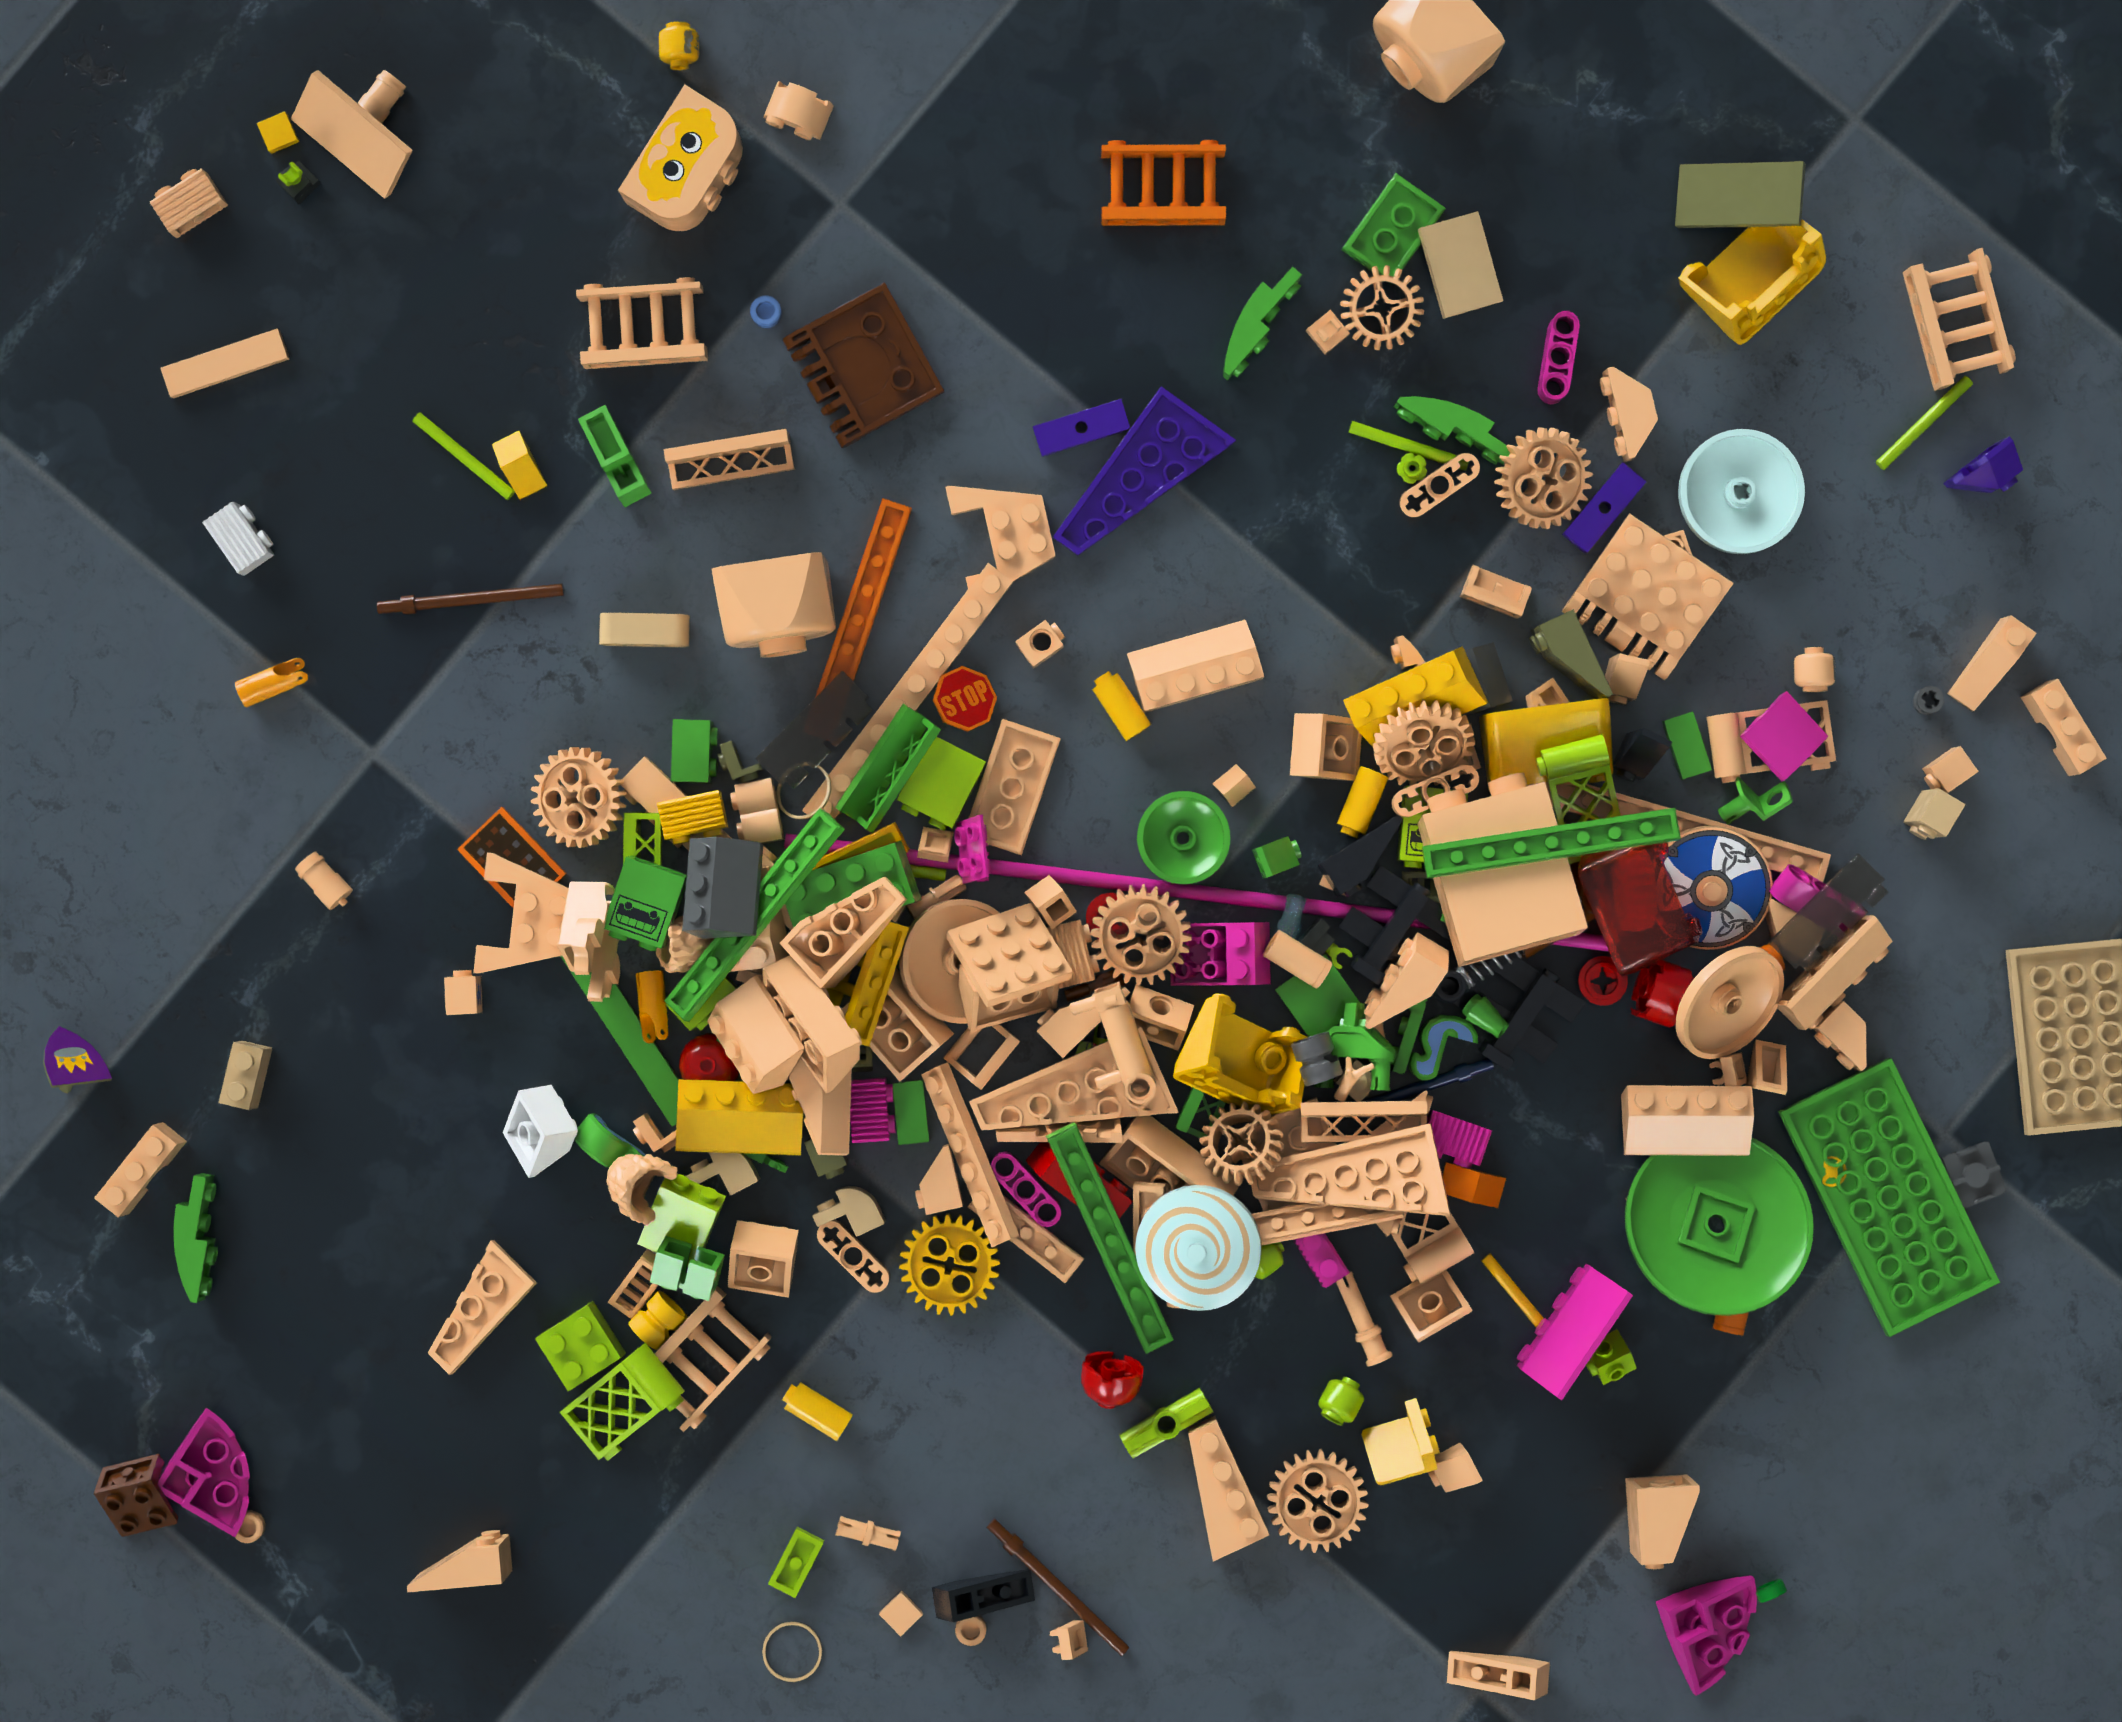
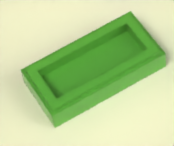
M1692 711L1662 721L1667 739L1672 741L1670 748L1680 779L1683 780L1711 771L1712 768L1694 712Z
M914 1080L892 1083L898 1145L929 1142L924 1081Z

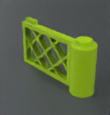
M1602 734L1540 750L1541 757L1536 758V763L1540 776L1546 775L1558 825L1567 824L1563 818L1570 808L1583 814L1578 822L1587 821L1588 818L1593 820L1603 819L1592 813L1600 800L1611 804L1612 809L1606 818L1621 816L1610 769L1608 749ZM1604 773L1605 782L1599 791L1586 785L1591 776ZM1570 782L1577 787L1567 800L1558 795L1556 785ZM1582 790L1595 796L1587 809L1574 803ZM1607 790H1608L1609 797H1607V796L1604 795ZM1560 802L1565 804L1562 809L1560 806ZM1617 850L1567 858L1569 864L1610 854Z
M644 1343L567 1405L560 1413L597 1459L600 1460L602 1457H605L608 1461L622 1450L619 1445L622 1441L665 1408L671 1412L683 1402L684 1399L681 1394L685 1390L649 1346ZM620 1371L629 1380V1389L616 1387V1374ZM596 1390L609 1393L608 1405L595 1403ZM616 1394L629 1396V1409L615 1407ZM636 1398L644 1399L652 1410L648 1413L635 1411ZM575 1407L588 1409V1422L579 1420L572 1410ZM595 1410L608 1413V1426L595 1423ZM615 1414L628 1417V1429L615 1427ZM595 1431L608 1433V1445L604 1448L596 1441Z

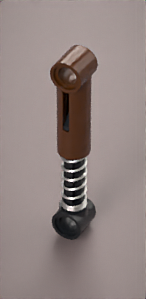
M1602 883L1590 884L1578 892L1586 923L1602 915L1613 903L1611 890ZM1596 892L1600 894L1603 899L1601 907L1595 908L1589 904V893ZM1554 942L1466 965L1465 967H1454L1448 970L1443 980H1453L1457 986L1456 993L1454 995L1445 994L1441 989L1440 983L1433 995L1442 1003L1450 1004L1456 1002L1461 996L1469 992L1470 987L1475 986V982L1478 980L1484 981L1485 976L1488 974L1494 975L1493 971L1498 968L1503 970V965L1508 962L1512 964V960L1515 958H1522L1523 956L1527 959Z

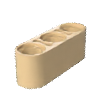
M600 613L599 645L689 647L690 615Z

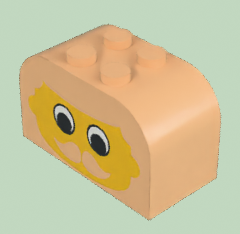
M684 84L618 189L625 203L668 230L687 231L699 225L709 210L711 212L715 211L722 199V196L719 194L725 185L730 186L738 174L736 167L741 160L743 146L730 114L719 105Z

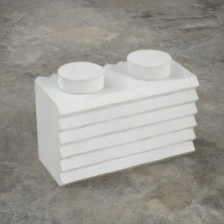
M230 502L202 523L236 572L245 576L274 556L270 549L273 546V542L263 530L258 532L252 523L256 518L245 504L240 506L235 502Z

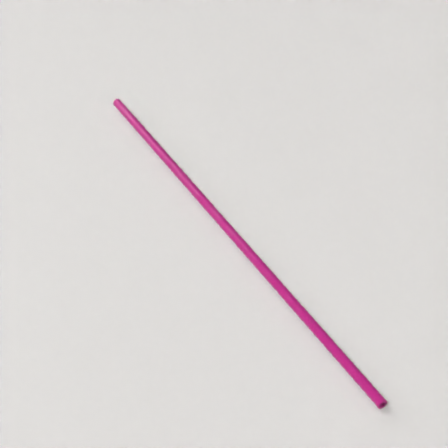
M786 833L784 849L788 848L796 838V834ZM836 840L825 854L852 843V841ZM909 849L906 853L909 863L912 865L958 870L960 855L950 854L948 863L917 858L918 850ZM990 859L991 875L1039 881L1050 875L1056 883L1111 890L1120 889L1127 892L1129 891V885H1132L1136 893L1140 892L1142 884H1145L1147 893H1151L1153 888L1157 886L1159 896H1163L1168 891L1170 893L1169 897L1343 919L1353 906L1377 923L1383 924L1388 922L1396 910L1196 884H1175L1164 880ZM1417 919L1410 925V927L1430 929ZM1581 933L1577 936L1558 940L1551 945L1614 952L1616 937Z

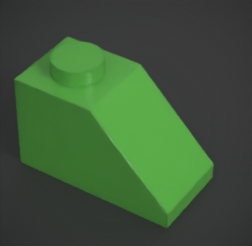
M1289 836L1252 849L1262 878H1268L1298 866V858L1302 857L1296 840L1290 841Z

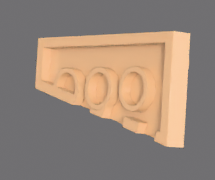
M1120 1118L1074 1122L1084 1142L1123 1143ZM1071 1123L995 1129L997 1142H1048L1046 1135Z

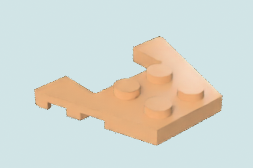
M957 486L945 487L951 515L984 509L996 568L1012 581L1023 577L1056 557L1042 495ZM979 574L965 577L968 589Z
M487 852L484 880L516 884L509 948L476 946L473 973L479 974L562 956L558 948V941L569 888L502 858L495 853Z

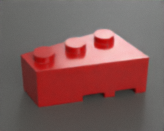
M1040 1142L1026 1159V1162L1042 1180L1077 1205L1049 1142ZM1093 1161L1116 1214L1120 1219L1133 1202L1126 1194L1128 1188L1116 1178L1109 1181L1103 1176L1106 1171Z

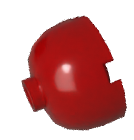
M713 1033L694 1037L685 1045L680 1054L679 1069L684 1080L736 1081L740 1073L732 1060L728 1058L725 1049L716 1040L718 1038Z
M1109 1351L1088 1354L1085 1356V1362L1083 1361L1081 1371V1384L1084 1392L1089 1398L1098 1403L1100 1407L1105 1409H1114L1116 1406L1131 1402L1140 1391L1144 1367L1136 1359L1124 1355V1360L1113 1359L1111 1357L1115 1352Z

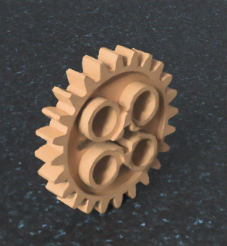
M1538 427L1537 434L1535 431L1527 430L1526 439L1516 436L1518 446H1506L1510 455L1509 457L1500 455L1499 458L1505 465L1495 469L1502 474V478L1495 480L1494 484L1502 485L1503 487L1502 490L1496 493V496L1506 498L1501 507L1511 509L1508 514L1509 517L1518 518V523L1523 525L1529 523V527L1537 529L1540 525L1541 528L1549 529L1551 523L1555 526H1561V517L1571 520L1570 510L1581 511L1577 502L1578 500H1588L1582 492L1583 489L1592 488L1590 484L1585 483V478L1593 476V473L1585 471V467L1591 463V460L1581 458L1587 450L1580 447L1576 448L1579 443L1578 439H1569L1570 433L1563 431L1559 433V429L1550 428L1547 431V428ZM1540 451L1541 460L1536 464L1534 458L1536 453ZM1565 464L1566 473L1561 477L1560 469ZM1527 479V489L1522 493V482ZM1552 492V502L1549 505H1547L1546 498L1548 494Z
M1422 700L1418 708L1411 702L1409 703V710L1406 712L1399 707L1397 708L1399 716L1387 715L1389 724L1380 723L1381 733L1374 734L1376 743H1373L1376 764L1379 765L1382 774L1387 773L1388 780L1391 781L1397 777L1398 785L1400 786L1406 780L1412 786L1417 782H1422L1456 768L1459 764L1468 765L1467 756L1474 754L1472 746L1475 745L1472 725L1469 724L1466 715H1461L1459 708L1452 710L1448 702L1442 708H1440L1438 700H1435L1431 706H1427L1426 701ZM1445 776L1444 779L1449 781V776Z
M570 747L569 751L567 749L558 750V755H550L548 757L550 764L540 765L544 774L534 776L540 784L539 786L531 787L532 791L538 793V797L532 799L531 803L539 805V809L533 815H542L543 819L538 826H549L546 836L557 835L556 843L566 842L567 847L578 846V848L588 847V844L590 846L598 845L599 840L609 839L607 831L617 830L613 821L623 820V817L618 813V809L626 808L627 805L619 802V797L627 795V792L619 791L618 786L624 783V779H615L614 776L618 773L619 769L608 768L611 759H601L602 752L600 751L591 753V748L579 749V747ZM576 769L579 773L578 781H576L574 777ZM597 789L599 790L601 795L599 802L596 799ZM558 793L561 795V804H560V805L558 804V801H557V795H558ZM579 814H581L583 818L582 825H580L578 821Z
M1142 884L1140 892L1136 893L1134 887L1129 885L1127 895L1120 889L1117 890L1118 899L1116 901L1109 896L1106 897L1109 908L1104 906L1098 907V912L1103 917L1093 918V923L1100 928L1091 929L1090 935L1099 938L1093 941L1091 946L1095 949L1101 948L1096 954V960L1106 959L1103 965L1104 970L1111 967L1115 968L1113 978L1123 973L1125 974L1124 983L1127 984L1131 977H1135L1137 986H1140L1142 978L1147 977L1149 984L1153 985L1155 975H1158L1164 981L1166 969L1175 974L1176 968L1173 963H1184V958L1179 953H1189L1190 947L1183 942L1191 941L1192 935L1183 931L1191 928V923L1187 921L1181 922L1187 915L1186 910L1176 911L1179 906V900L1169 903L1170 893L1168 891L1160 897L1158 896L1157 886L1153 888L1151 893H1147L1145 884ZM1144 908H1151L1156 912L1157 916L1151 921H1145L1140 917L1139 913ZM1116 922H1123L1128 926L1129 930L1123 935H1118L1112 930V925ZM1166 922V926L1149 931L1158 923ZM1140 929L1142 933L1149 931L1146 935V940L1143 941L1140 937L1133 939L1136 936V930ZM1165 935L1170 939L1171 943L1165 948H1159L1154 944L1153 940L1157 936ZM1133 939L1122 948L1116 947L1118 943H1123ZM1131 949H1137L1143 954V958L1140 961L1132 962L1126 957V953Z
M1319 1449L1317 1458H1313L1309 1450H1306V1459L1301 1460L1297 1454H1294L1295 1464L1291 1465L1289 1462L1284 1461L1283 1463L1287 1471L1283 1473L1276 1470L1275 1474L1279 1482L1269 1483L1276 1493L1267 1494V1499L1275 1502V1504L1267 1507L1269 1513L1278 1514L1271 1522L1273 1525L1282 1524L1278 1530L1280 1536L1288 1532L1290 1533L1288 1536V1543L1290 1545L1298 1539L1300 1550H1303L1307 1543L1311 1544L1313 1553H1316L1318 1544H1322L1326 1552H1329V1543L1334 1542L1338 1548H1341V1537L1351 1541L1352 1539L1348 1531L1350 1529L1357 1532L1360 1531L1356 1520H1366L1365 1515L1359 1510L1368 1508V1503L1360 1500L1368 1492L1366 1489L1357 1488L1364 1480L1362 1477L1352 1478L1357 1471L1356 1467L1352 1466L1345 1469L1347 1459L1344 1457L1337 1463L1335 1452H1332L1328 1459L1324 1458L1322 1449ZM1317 1472L1322 1476L1318 1485L1309 1486L1305 1483L1306 1476L1309 1473ZM1296 1484L1300 1485L1315 1498H1319L1322 1495L1324 1503L1341 1513V1516L1335 1517L1320 1504H1316L1313 1507L1310 1497L1297 1491L1294 1486ZM1344 1490L1347 1492V1498L1343 1503L1336 1504L1331 1501V1496L1335 1491ZM1291 1499H1302L1304 1501L1303 1508L1298 1512L1290 1511L1288 1503ZM1317 1517H1328L1330 1519L1329 1525L1325 1529L1315 1528L1313 1523Z

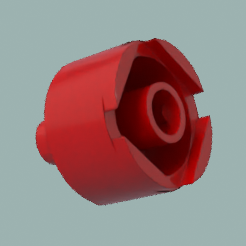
M1651 957L1648 960L1652 962L1649 969L1643 967L1636 979L1631 1000L1636 1001V1009L1631 1008V1013L1636 1017L1670 1028L1676 1024L1679 1004L1694 977H1692V972L1688 968Z

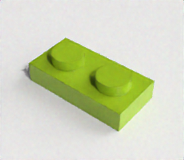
M797 1526L768 1585L796 1598L825 1540Z

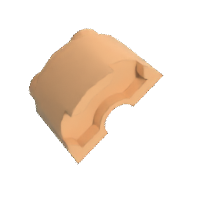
M778 81L763 118H766L765 122L778 129H782L784 125L795 128L794 134L805 140H811L812 137L820 140L834 105L830 101L816 98L817 93L790 82L786 86Z

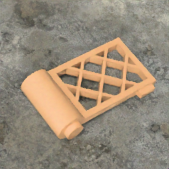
M1828 701L1799 704L1806 712L1813 708L1820 709L1821 721L1818 725L1828 735L1827 739L1823 742L1825 744L1826 756L1817 758L1812 754L1801 766L1810 765L1811 771L1831 768L1830 762L1836 761ZM1768 708L1706 717L1715 778L1722 779V784L1735 782L1736 778L1742 774L1771 771L1765 763L1761 766L1752 767L1750 753L1753 750L1740 737L1747 729L1745 718H1757Z
M1403 1212L1404 1218H1401L1397 1235L1391 1233L1407 1261L1403 1268L1412 1282L1418 1280L1420 1284H1423L1474 1254L1470 1243L1452 1214L1451 1216H1445L1449 1222L1447 1226L1440 1230H1434L1426 1227L1429 1214H1425L1423 1225L1419 1226L1405 1222L1407 1212ZM1404 1225L1421 1229L1418 1243L1408 1249L1401 1239ZM1425 1231L1433 1232V1234L1423 1239Z

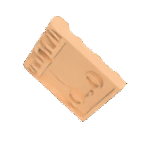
M1629 513L1566 603L1562 612L1567 613L1574 609L1575 613H1577L1584 601L1588 599L1590 602L1578 618L1581 625L1589 620L1596 605L1606 611L1594 626V634L1599 636L1613 616L1617 621L1604 640L1621 652L1626 649L1636 632L1641 636L1629 652V656L1638 657L1648 640L1657 645L1653 653L1647 658V660H1650L1649 671L1654 667L1663 652L1666 651V656L1654 672L1655 675L1665 681L1734 583Z

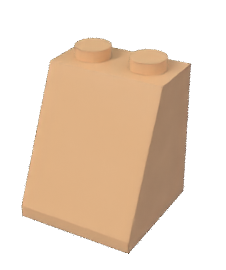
M1687 1474L1625 1478L1630 1553L1641 1565H1645L1646 1569H1662L1664 1564L1674 1562L1700 1493V1486Z

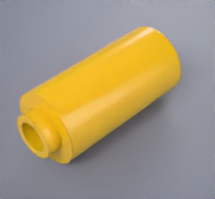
M1108 671L1094 680L1097 685L1092 689L1125 741L1130 740L1152 725L1118 673L1112 675Z
M1359 767L1337 821V824L1342 826L1341 833L1354 838H1358L1359 834L1366 835L1388 781L1387 776L1366 767Z
M801 1382L797 1387L791 1384L782 1401L787 1403L784 1407L785 1410L835 1441L839 1439L853 1416L852 1413Z

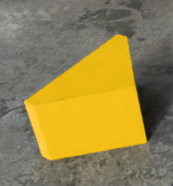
M520 431L492 444L500 468L520 500L548 486Z

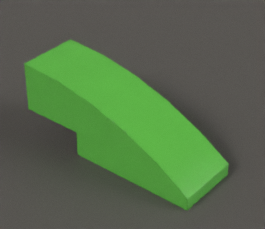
M606 405L578 419L623 506L627 507L652 494Z

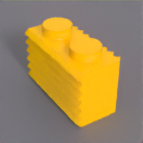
M720 790L657 803L664 840H672L673 845L690 842L691 835L703 833L704 838L723 835L721 829L729 828Z

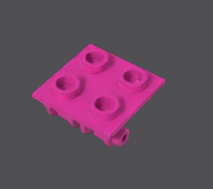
M983 814L956 823L957 828L954 832V839L956 845L959 846L958 872L962 877L963 884L974 881L986 882L989 881V875H991L990 859H987L989 852L986 850V847H988V843H986L987 831L986 825L983 822Z

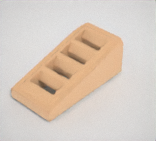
M646 1249L608 1301L610 1305L630 1319L641 1310L658 1287V1285L653 1283L649 1286L636 1276L638 1272L650 1281L656 1254L649 1249ZM631 1283L633 1286L642 1291L644 1295L641 1296L635 1290L630 1288L628 1284ZM622 1292L637 1303L636 1306L620 1296Z

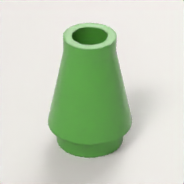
M1476 994L1462 1010V1014L1466 1016V1021L1493 1034L1496 1038L1501 1037L1509 1027V1023L1503 1019L1486 996L1482 998L1479 994Z

